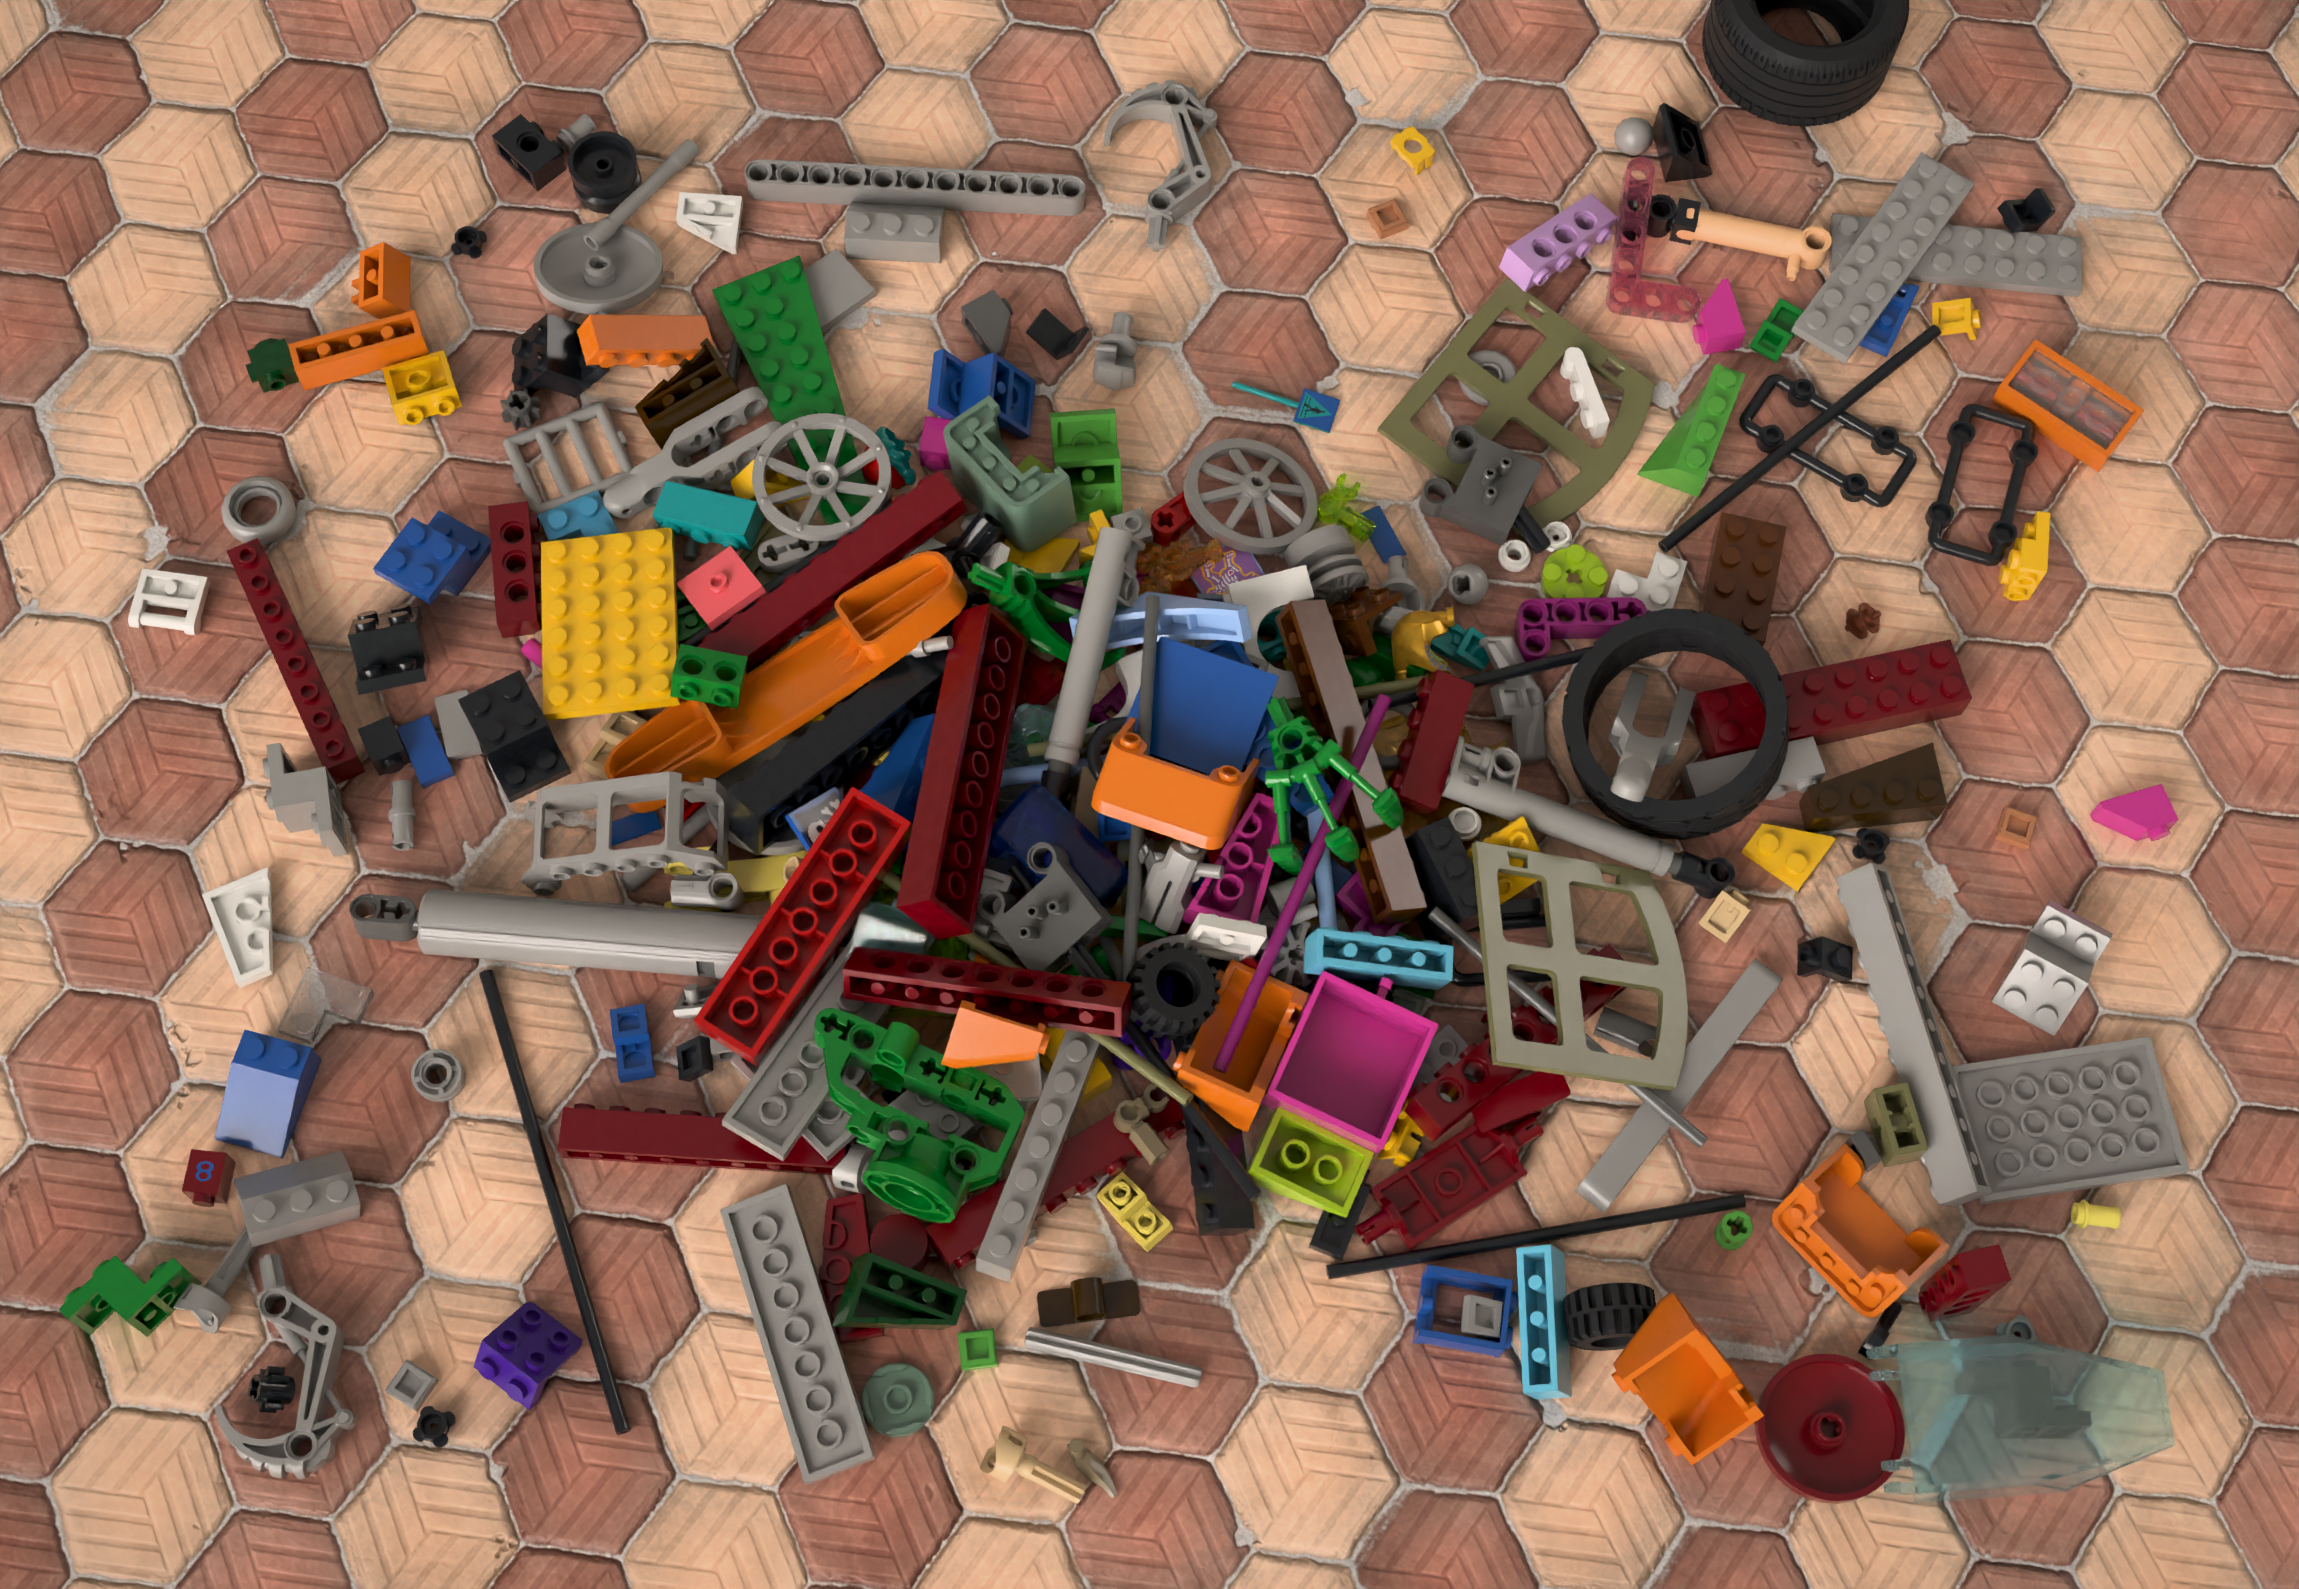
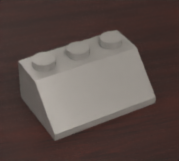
M851 202L846 212L844 233L847 259L941 263L945 207Z
M342 1150L233 1179L251 1247L360 1218L359 1197L351 1170Z

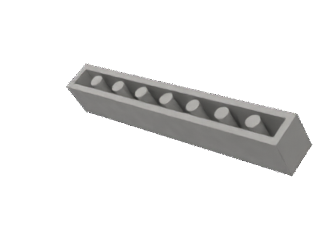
M1066 1030L976 1257V1271L1009 1283L1011 1282L1102 1048V1044L1085 1032Z

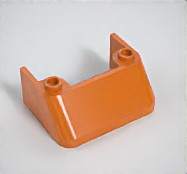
M1130 717L1112 740L1093 791L1092 808L1103 815L1203 849L1215 850L1223 847L1249 807L1260 760L1253 758L1244 773L1233 766L1224 765L1214 769L1207 776L1145 755L1147 744L1139 735L1134 733L1137 719Z

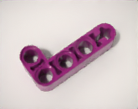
M1632 597L1528 599L1520 605L1514 624L1515 642L1525 662L1544 658L1548 655L1551 639H1599L1612 627L1634 616H1642V614L1647 613V608L1641 600ZM1597 615L1604 621H1595L1590 616ZM1532 616L1538 622H1529L1524 617ZM1557 616H1566L1571 621L1563 622ZM1527 646H1535L1540 652H1531Z

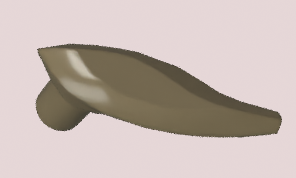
M1073 1439L1067 1445L1069 1454L1076 1467L1089 1480L1100 1485L1113 1499L1117 1495V1491L1107 1469L1092 1451L1084 1447L1080 1439Z

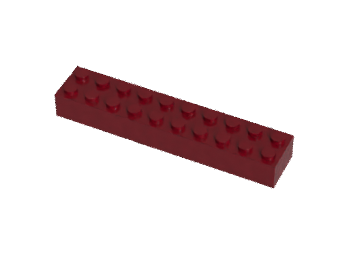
M989 603L962 610L954 620L951 635L954 646L952 649H948L896 904L899 910L938 940L973 933L1028 641L1018 629Z

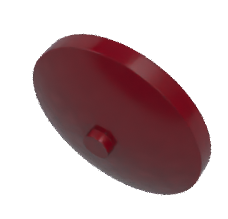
M1837 1354L1808 1355L1787 1364L1774 1375L1764 1388L1757 1404L1764 1414L1762 1418L1755 1422L1757 1443L1769 1469L1777 1479L1793 1492L1817 1502L1847 1503L1863 1498L1878 1489L1896 1469L1903 1452L1905 1440L1902 1412L1889 1386L1868 1366L1852 1358Z

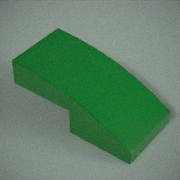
M1780 298L1767 320H1764L1748 348L1776 363L1794 338L1795 334L1791 330L1804 311Z

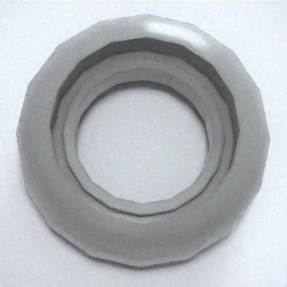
M254 476L243 479L231 487L223 499L221 513L224 525L234 538L243 543L258 538L260 543L265 545L273 543L286 535L294 524L296 506L293 495L282 482L272 477ZM258 496H268L276 501V514L265 524L249 525L242 521L240 515L242 507L250 499Z

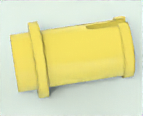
M2081 1200L2079 1203L2075 1202L2072 1205L2071 1221L2073 1224H2078L2079 1228H2086L2087 1225L2117 1229L2120 1224L2121 1214L2117 1206L2089 1204L2087 1200Z

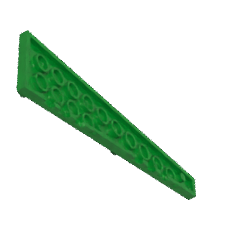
M800 255L712 289L713 297L758 388L763 391L764 396L769 401L767 406L775 421L784 425L799 417L818 413L846 416ZM818 429L804 432L818 462H825L835 431L833 429ZM849 433L845 434L835 466L836 469L857 457L853 438ZM793 437L789 440L787 447L797 467L808 471L809 466ZM861 468L841 480L865 484ZM839 492L836 494L850 517L861 511L870 501L868 496ZM827 499L822 500L818 510L825 524L839 523L840 520Z

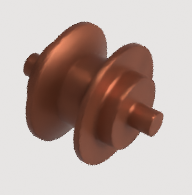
M1861 603L1858 611L1853 608L1847 611L1845 630L1847 632L1850 631L1859 639L1866 638L1867 630L1873 634L1877 633L1880 628L1879 617L1881 612L1879 610L1876 611L1867 603Z

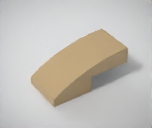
M628 711L613 713L600 730V740L583 761V770L607 780L604 769L607 756L616 745L646 723L647 720Z

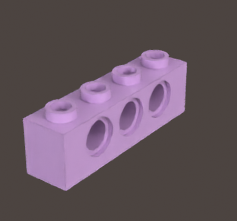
M1590 193L1509 245L1498 268L1524 292L1535 285L1541 286L1556 271L1559 273L1564 271L1577 257L1582 259L1597 244H1605L1613 235L1612 227L1617 216Z

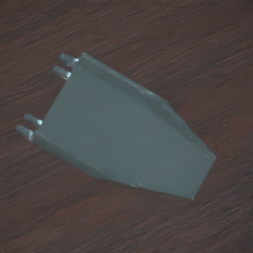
M2013 1335L1888 1344L1866 1351L1868 1359L1883 1360L1896 1358V1363H1898L1899 1370L1879 1369L1870 1372L1869 1376L1871 1381L1900 1380L1911 1460L1881 1462V1469L1888 1472L1912 1469L1914 1482H1890L1884 1485V1492L1895 1495H1913L1915 1503L2067 1492L2093 1479L2105 1476L2112 1471L2175 1446L2163 1370Z

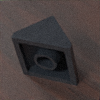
M1666 103L1659 105L1652 129L1664 181L1673 182L1705 178L1712 175L1699 123Z

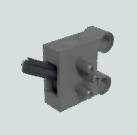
M1463 424L1455 427L1451 432L1446 447L1447 456L1457 464H1466L1469 461L1471 463L1455 494L1452 493L1450 484L1444 479L1432 478L1425 483L1419 500V507L1422 513L1429 517H1441L1500 546L1504 545L1513 525H1515L1535 553H1541L1546 550L1551 542L1524 506L1543 464L1479 435L1477 430L1470 425ZM1456 441H1465L1470 447L1462 448L1456 444ZM1437 494L1443 500L1436 502L1431 500L1428 495Z

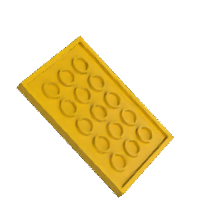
M658 528L541 542L543 715L546 720L551 721L681 705L680 698L671 696L672 673L679 651L675 539L672 529Z

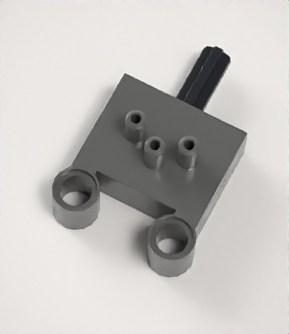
M1039 842L1030 848L1027 854V863L1030 869L1047 876L1019 902L1013 894L991 888L980 893L977 906L978 914L983 919L991 921L1027 969L1057 973L1070 961L1082 977L1111 980L1086 946L1114 920L1069 864V856L1062 847ZM1051 851L1053 855L1052 863L1049 867L1045 868L1044 856ZM997 898H1000L1001 909L995 914L993 903Z

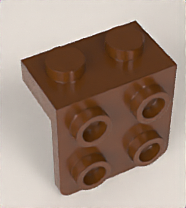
M1362 586L1351 592V596L1344 601H1336L1327 606L1333 618V625L1338 641L1342 646L1343 655L1369 657L1377 652L1366 621L1402 600L1401 591L1389 590L1387 587L1369 589V586Z

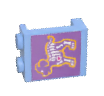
M1220 542L1181 559L1180 575L1186 585L1192 583L1197 593L1227 594L1226 588L1228 584L1265 575L1253 554L1235 550Z

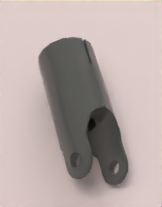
M1604 1006L1593 1035L1651 1058L1653 1047L1646 1040L1655 1039L1657 1027Z

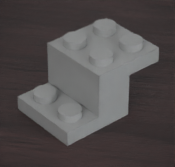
M281 743L266 745L268 758H263V769L266 778H270L271 789L266 790V799L269 809L275 810L277 821L279 823L283 822L289 833L313 829L315 834L320 833L322 845L328 846L334 857L348 855L341 792L327 768L324 766L297 771Z
M2049 900L2017 950L2010 971L1994 994L1991 1002L2055 1036L2089 984L2093 967L2110 942L2113 933Z

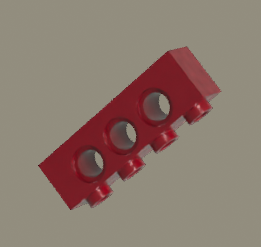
M528 501L488 506L496 622L502 638L541 634L542 605L539 591H541V571H537V562H541L540 542H535L534 534L540 532L538 514L531 512ZM522 537L518 542H510L513 538ZM518 566L525 567L523 570L519 572H512V570ZM519 596H527V598L523 601H514Z
M2000 1244L1956 1254L1919 1287V1304L1922 1311L1928 1314L1930 1322L1972 1313L2011 1281Z

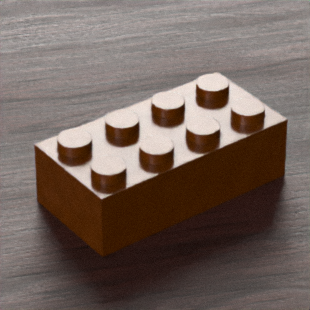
M1722 512L1714 530L1699 611L1729 620L1744 629L1749 635H1752L1763 647L1766 641L1787 526Z

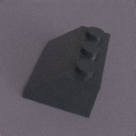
M1449 817L1416 830L1405 839L1410 857L1414 862V869L1420 887L1424 892L1427 908L1418 914L1415 919L1426 940L1441 943L1451 937L1428 918L1436 906L1465 931L1479 926L1474 865Z

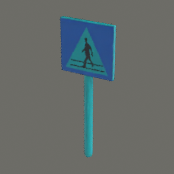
M1236 381L1231 384L1233 388L1297 408L1293 422L1326 433H1330L1340 403L1339 399L1305 388L1300 402H1296Z

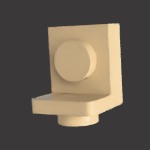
M1732 889L1730 893L1722 890L1698 924L1727 944L1752 911L1747 906L1750 900L1735 889Z

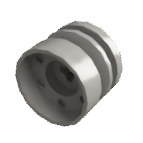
M1329 525L1312 530L1297 538L1284 552V560L1289 569L1306 565L1314 593L1313 600H1325L1327 606L1333 602L1344 601L1349 598L1351 592L1356 588L1366 586L1369 580L1366 569L1362 567L1360 557L1354 555L1355 546L1347 529L1342 525Z

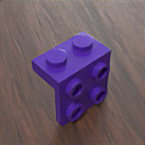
M526 1302L482 1340L473 1367L485 1379L491 1380L503 1389L512 1400L521 1403L530 1410L539 1402L546 1380L580 1350L582 1340L536 1304Z

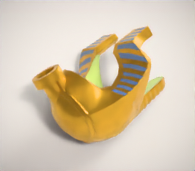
M1453 606L1446 607V611H1413L1398 620L1391 637L1394 673L1396 674L1395 680L1407 678L1406 669L1410 664L1432 672L1440 670L1451 675L1447 660L1435 655L1430 649V645L1433 639L1448 632V627L1455 626Z

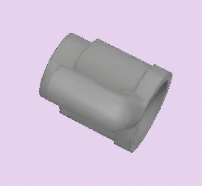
M1296 877L1269 885L1266 888L1265 898L1271 913L1276 919L1280 917L1297 879ZM1311 882L1292 925L1318 916L1314 903H1311L1316 900Z

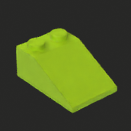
M1278 1106L1267 1120L1247 1165V1171L1257 1185L1273 1193L1346 1218L1374 1152Z

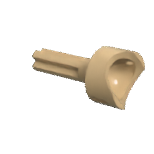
M1002 1426L995 1446L987 1450L980 1469L1004 1483L1009 1479L1010 1475H1014L1017 1472L1019 1475L1027 1479L1029 1478L1078 1504L1086 1489V1485L1039 1461L1034 1456L1025 1454L1028 1437L1007 1426Z

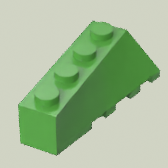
M1715 363L1708 382L1637 475L1698 497L1746 374Z

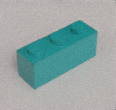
M669 481L665 482L652 514L659 528L672 529L674 537L684 535L703 544L714 542L721 544L725 548L731 546L734 551L739 549L752 551L764 520V515L757 501Z

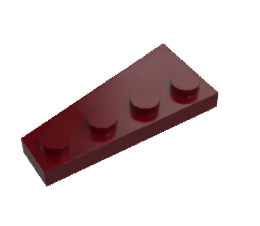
M862 1193L829 1199L826 1204L822 1241L824 1249L822 1265H820L819 1279L833 1322L855 1257L867 1252L872 1253L866 1200ZM835 1327L840 1345L885 1336L884 1328Z

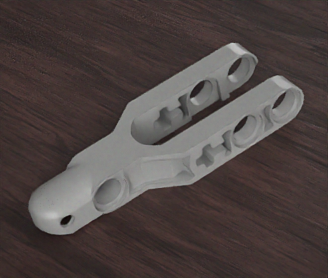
M758 387L747 388L675 428L660 453L640 463L631 470L629 476L606 489L603 503L608 512L617 518L625 519L631 518L650 506L656 505L666 481L710 491L738 475L750 462L755 460L767 438L783 426L780 422L773 421L764 424L690 467H681L680 464L685 458L719 440L720 435L740 424L744 426L749 423L747 420L761 413L769 402L764 396L763 391ZM757 400V401H756L755 403H753L752 405L747 406V405L750 404L751 402ZM729 416V417L726 418L725 420L719 422V421H720L721 419H723L724 417ZM788 440L786 443H784V444L777 450V452H779V451H781L782 449H784V448L787 446V444L789 443V440ZM749 451L746 455L739 457L744 452ZM625 509H629L628 512H625V513L622 512V511L625 510Z
M1632 670L1608 739L1620 757L1610 790L1624 799L1642 802L1654 769L1674 761L1683 738L1696 692L1680 687L1663 737H1647L1639 733L1632 724L1649 675Z

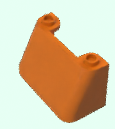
M976 952L973 962L993 964ZM962 1000L941 1065L960 1069L1035 1060L1037 1053L1045 1054L1050 1034L1044 1032L1045 1024L1038 1023V1026L1015 1022L975 1009L976 1004Z
M1231 959L1226 971L1219 969L1214 979L1220 980L1221 988L1216 992L1221 995L1219 1003L1214 1006L1216 1010L1201 1025L1188 1053L1180 1051L1172 1071L1178 1073L1176 1080L1231 1125L1248 1132L1309 993L1268 976L1226 1073L1217 1072L1212 1068L1255 973V969Z
M1845 1143L1805 1178L1774 1210L1772 1222L1776 1230L1858 1313L1867 1318H1875L1905 1292L1950 1246L1938 1234L1926 1227H1918L1908 1235L1857 1184L1865 1173V1167L1860 1157Z
M1673 1291L1659 1300L1613 1363L1616 1372L1611 1375L1623 1393L1630 1390L1634 1395H1639L1669 1434L1664 1438L1668 1447L1676 1457L1683 1454L1691 1465L1700 1461L1764 1416L1734 1368Z

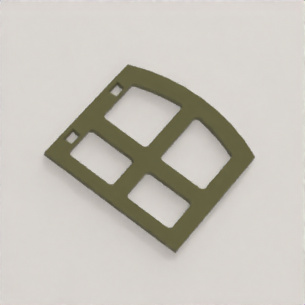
M1507 277L1382 422L1377 431L1457 489L1471 461L1466 464L1454 463L1447 456L1446 449L1411 424L1414 416L1443 382L1450 376L1457 378L1489 402V407L1472 426L1479 435L1493 441L1509 421H1516L1580 469V473L1560 489L1531 507L1526 508L1541 529H1543L1551 522H1562L1572 516L1594 498L1613 477L1626 459L1640 433L1649 409L1654 383L1527 291L1524 292L1515 282ZM1529 304L1543 315L1536 320L1525 312L1524 309ZM1509 310L1541 332L1546 339L1509 382L1504 383L1468 357V353L1504 311ZM1570 347L1581 349L1588 367L1623 393L1616 418L1599 449L1589 446L1530 403L1528 399ZM1606 361L1621 371L1618 377H1615L1603 368ZM1465 441L1457 443L1462 448L1470 447ZM1513 525L1511 530L1523 538L1515 525Z
M1475 841L1472 844L1492 1065L1669 1091L1676 1088L1687 1040L1688 1002L1686 979L1681 952L1671 919L1648 871ZM1509 857L1523 860V868L1511 866ZM1497 872L1533 878L1541 882L1548 948L1509 942L1504 938ZM1602 874L1616 876V884L1603 882ZM1569 885L1628 895L1642 923L1654 965L1578 952L1575 944ZM1507 968L1547 974L1551 977L1559 1046L1523 1041L1514 1037ZM1580 980L1648 990L1657 994L1658 1020L1651 1060L1591 1051L1587 1047Z

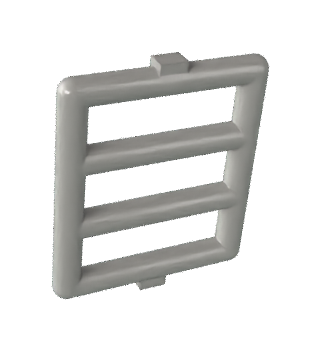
M603 402L594 403L506 437L503 440V446L515 471L512 475L517 487H522L532 512L538 515L596 490L601 495L611 485L629 476L634 468L625 448L628 446L622 431L618 432L609 410ZM594 417L598 418L622 471L606 479L603 478L579 423ZM566 428L592 483L573 491L549 437L550 434ZM535 440L538 442L561 494L560 497L544 503L539 496L518 448Z

